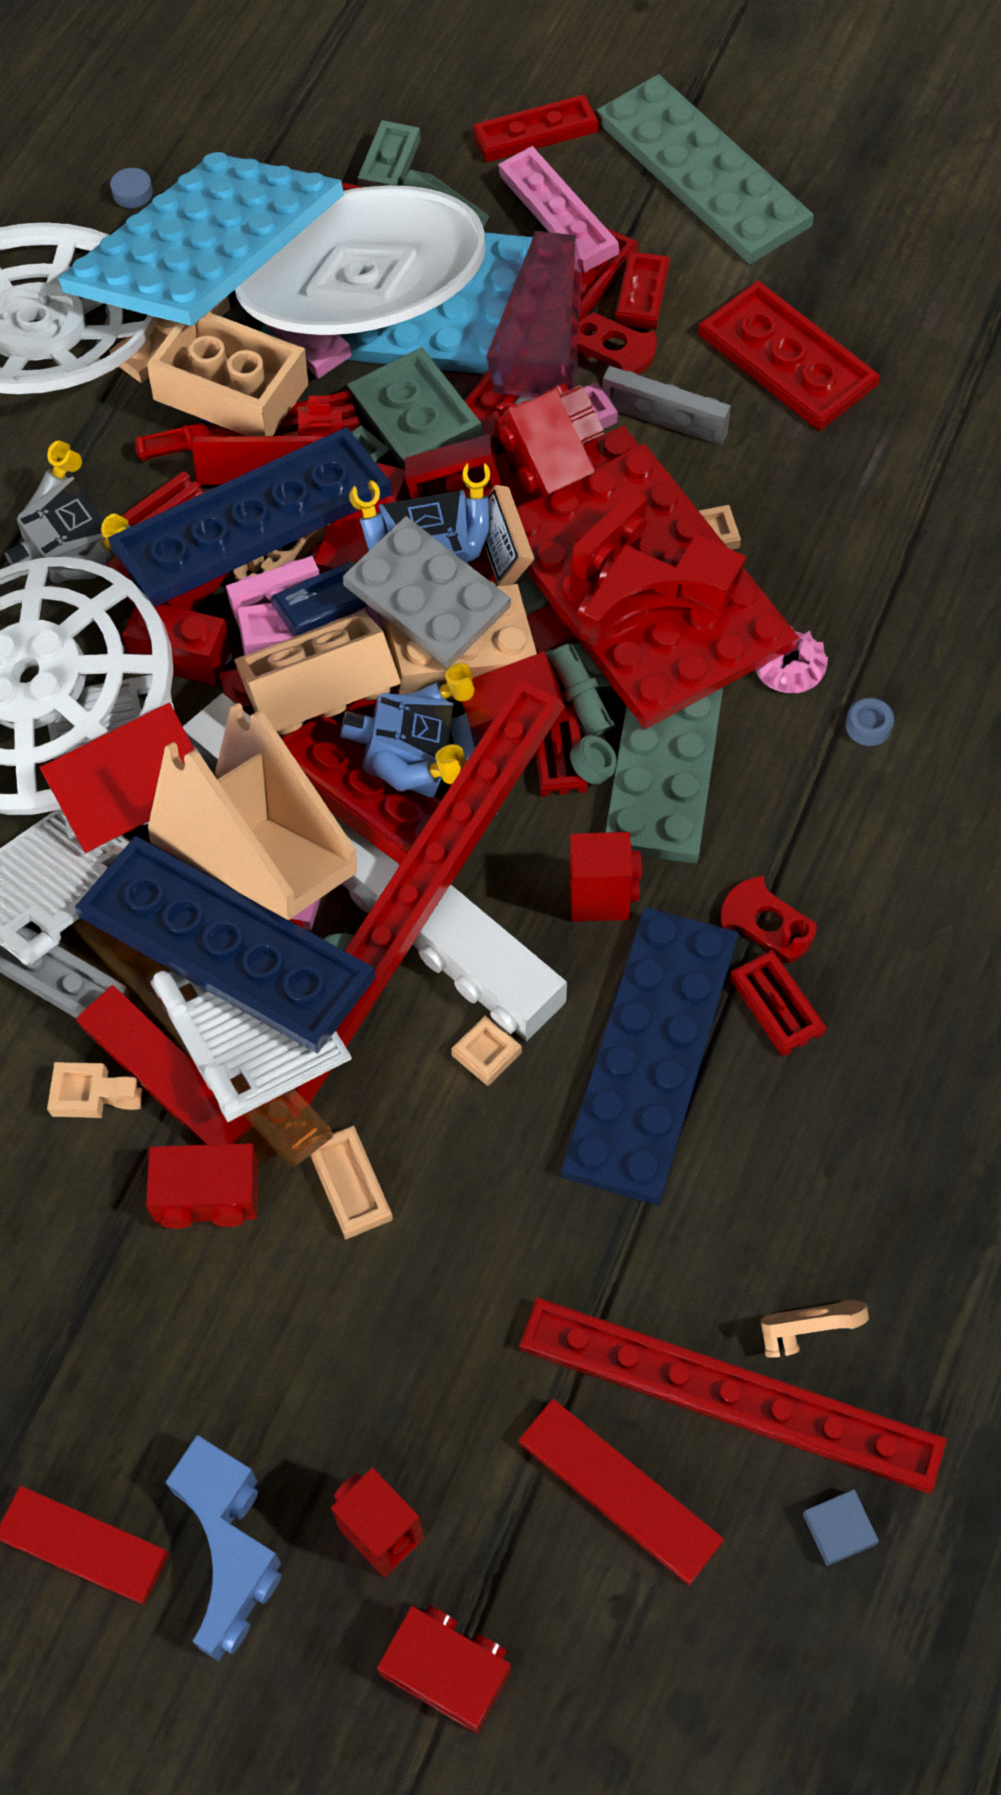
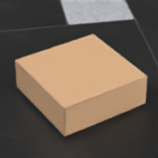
M485 1015L451 1048V1052L455 1059L485 1085L489 1086L522 1053V1046Z

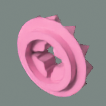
M810 630L805 634L795 632L799 636L797 648L784 654L790 655L792 651L798 650V661L794 660L790 665L787 664L782 669L784 657L782 655L755 670L758 677L767 686L784 693H800L813 688L822 680L826 672L828 657L825 655L823 642L815 641Z

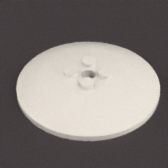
M388 185L343 191L344 196L235 289V293L241 306L254 318L267 325L286 331L316 335L358 333L387 327L414 318L439 306L459 292L474 277L483 262L486 252L483 225L478 215L467 204L453 196L432 189Z

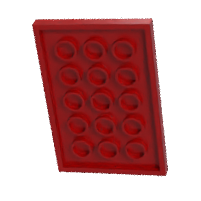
M645 443L595 468V472L588 477L546 497L541 498L539 496L516 508L534 556V560L525 571L644 730L797 648L799 636L745 569H743L741 582L721 617L707 611L689 607H660L637 613L621 621L601 639L597 646L580 639L582 620L577 618L578 610L588 592L595 594L601 585L598 583L601 571L598 569L586 581L571 571L574 544L633 489H636L648 498L645 516L647 526L635 542L630 543L627 541L626 545L671 565L680 547L688 548L695 534L727 547ZM625 544L618 550L614 560L617 559Z

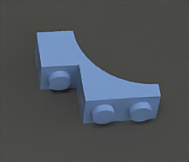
M197 1435L167 1479L166 1484L175 1496L185 1502L195 1512L204 1527L209 1541L213 1564L211 1597L206 1615L193 1642L201 1651L219 1662L225 1651L233 1654L244 1640L250 1628V1623L245 1620L257 1601L262 1604L266 1603L277 1588L282 1576L281 1573L277 1572L281 1562L276 1553L230 1524L234 1517L239 1520L242 1519L257 1497L258 1491L254 1487L258 1481L252 1469Z

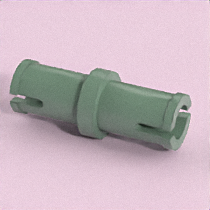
M574 643L565 644L549 653L547 658L565 689L562 696L567 704L572 703L587 733L586 735L598 736L613 728L615 724L610 719L596 691L599 685L595 678L590 679L575 650Z

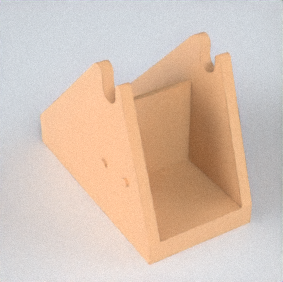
M237 703L230 708L215 774L212 773L196 750L184 756V764L179 757L178 747L175 742L165 747L148 825L150 843L281 917L290 920L357 873L356 848L262 711H257L250 715V724H248L243 716L242 705Z

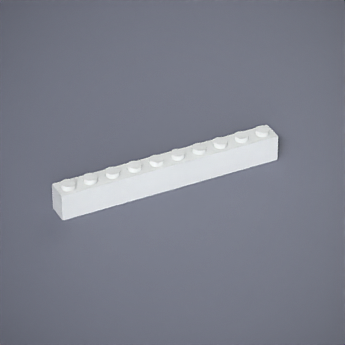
M223 693L183 726L194 749L201 755L213 774H215L230 708L235 705ZM243 711L246 722L250 724V716ZM333 814L356 848L357 873L344 881L342 885L350 891L349 893L353 901L363 911L369 913L400 865ZM450 885L412 945L419 950L421 959L429 968L437 973L443 970L455 981V987L465 999L471 1003L479 1001L491 1011V1018L502 1030L508 1034L515 1032L527 1042L566 1003L567 981L455 887Z

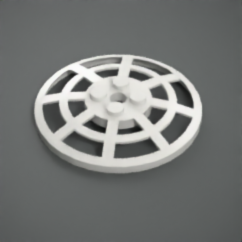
M27 223L0 227V250L32 245H58L53 264H26L3 270L0 268V354L9 357L3 368L0 367V393H44L70 388L91 381L117 368L131 358L146 343L155 328L158 317L147 315L144 321L123 324V309L106 304L110 312V324L86 325L85 314L104 303L87 298L80 300L78 296L62 291L58 277L71 268L70 264L75 248L92 251L100 244L103 238L109 236L108 234L91 228L60 223ZM48 277L46 283L35 282L16 286L11 284V281ZM133 336L125 345L109 356L87 366V364L103 355L113 345L116 338ZM81 339H102L92 350L79 358H76L68 351ZM53 359L59 364V366L41 370H22L28 360Z
M48 557L15 563L0 570V584L28 574L25 589L0 597V611L22 602L20 622L0 631V724L14 728L15 749L0 748V765L16 766L18 794H0V814L34 815L61 809L51 789L37 790L35 764L65 754L81 744L86 738L93 741L109 733L101 723L107 717L117 699L123 680V673L152 674L150 688L138 718L167 704L169 701L173 678L172 648L165 624L147 596L131 580L112 568L90 560L71 557ZM48 570H76L102 576L113 583V585L90 599L70 589L45 586ZM128 596L135 603L146 622L152 641L153 655L124 654L119 632L105 611ZM42 599L63 601L79 608L60 625L39 620ZM94 620L104 635L108 654L84 655L73 637ZM39 666V672L32 681L20 683L21 674L27 668ZM107 673L98 699L92 709L87 712L76 702L84 687L86 674ZM62 716L75 726L59 738L35 747V728L46 726Z

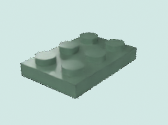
M423 347L347 384L351 398L404 470L406 457L484 435L481 422Z

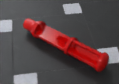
M202 422L190 426L183 425L181 428L147 436H137L134 446L138 458L146 462L147 459L186 450L192 451V440L194 437L245 435L217 424L205 425Z

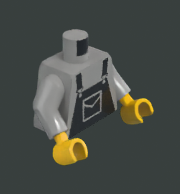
M59 440L55 441L50 445L47 453L48 461L54 465V468L47 469L37 491L24 511L17 517L24 542L5 551L6 558L10 565L38 558L71 557L90 560L106 566L115 557L110 548L108 537L127 529L128 520L118 514H110L103 519L72 476L67 479L65 476L66 472H75L81 467L82 458L80 454L70 450L69 444ZM48 570L47 574L54 583H61L66 580L95 579L99 576L76 570Z

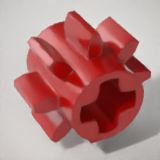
M330 395L309 396V407H298V436L325 437L342 429V406H330Z

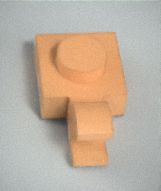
M55 1062L47 1110L52 1117L102 1118L103 1104L127 1110L141 1109L143 1089L136 1088L137 1079L133 1077L107 1078L108 1070L102 1063Z

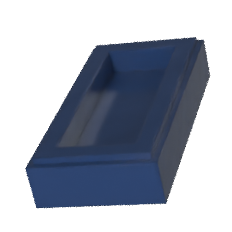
M352 560L272 595V606L293 636L321 627L368 606L343 585V575L355 565Z

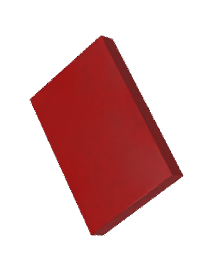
M170 702L39 767L85 854L150 821L164 750L167 745L172 742L177 744L179 757L184 764V756L195 750Z

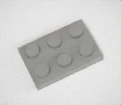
M407 516L343 575V585L448 669L511 606V598Z

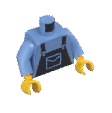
M484 463L485 478L479 483H473L469 480L467 475L468 464L464 467L462 479L466 487L470 489V497L465 498L464 490L391 502L380 504L379 513H376L374 506L380 496L377 484L371 480L368 482V488L372 496L370 502L361 501L357 495L356 486H354L350 491L349 498L351 504L356 509L362 510L363 517L360 518V523L368 550L370 551L407 516L467 564L469 561L478 558L489 533L488 497L483 494V488L487 485L490 478V470L487 464Z
M457 663L452 665L445 673L447 683L444 685L436 682L416 692L400 695L390 693L378 695L371 717L345 711L339 738L365 745L362 769L366 773L383 779L398 791L412 790L432 798L435 796L441 778L445 783L453 784L467 761L462 747L459 745H449L454 703L448 702V698L453 696L457 701H467L473 696L475 690L472 683L473 675L467 664Z

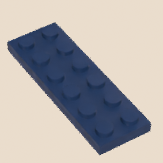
M345 427L108 537L112 552L133 583L147 596L152 605L157 607L358 511L359 509H356L351 504L349 498L350 491L354 486H356L359 499L363 502H370L372 498L368 488L370 480L379 487V500L392 495L391 482L348 427Z
M134 836L75 905L79 918L317 1054L376 979L375 969L369 964L137 836Z
M644 907L564 1160L561 1178L660 1206L739 932Z

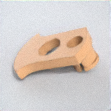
M844 1300L831 1305L764 1316L761 1319V1326L765 1343V1356L780 1357L777 1339L779 1337L783 1338L785 1355L788 1356L800 1350L796 1340V1335L838 1328L854 1329L865 1324L869 1320L867 1304L858 1300Z

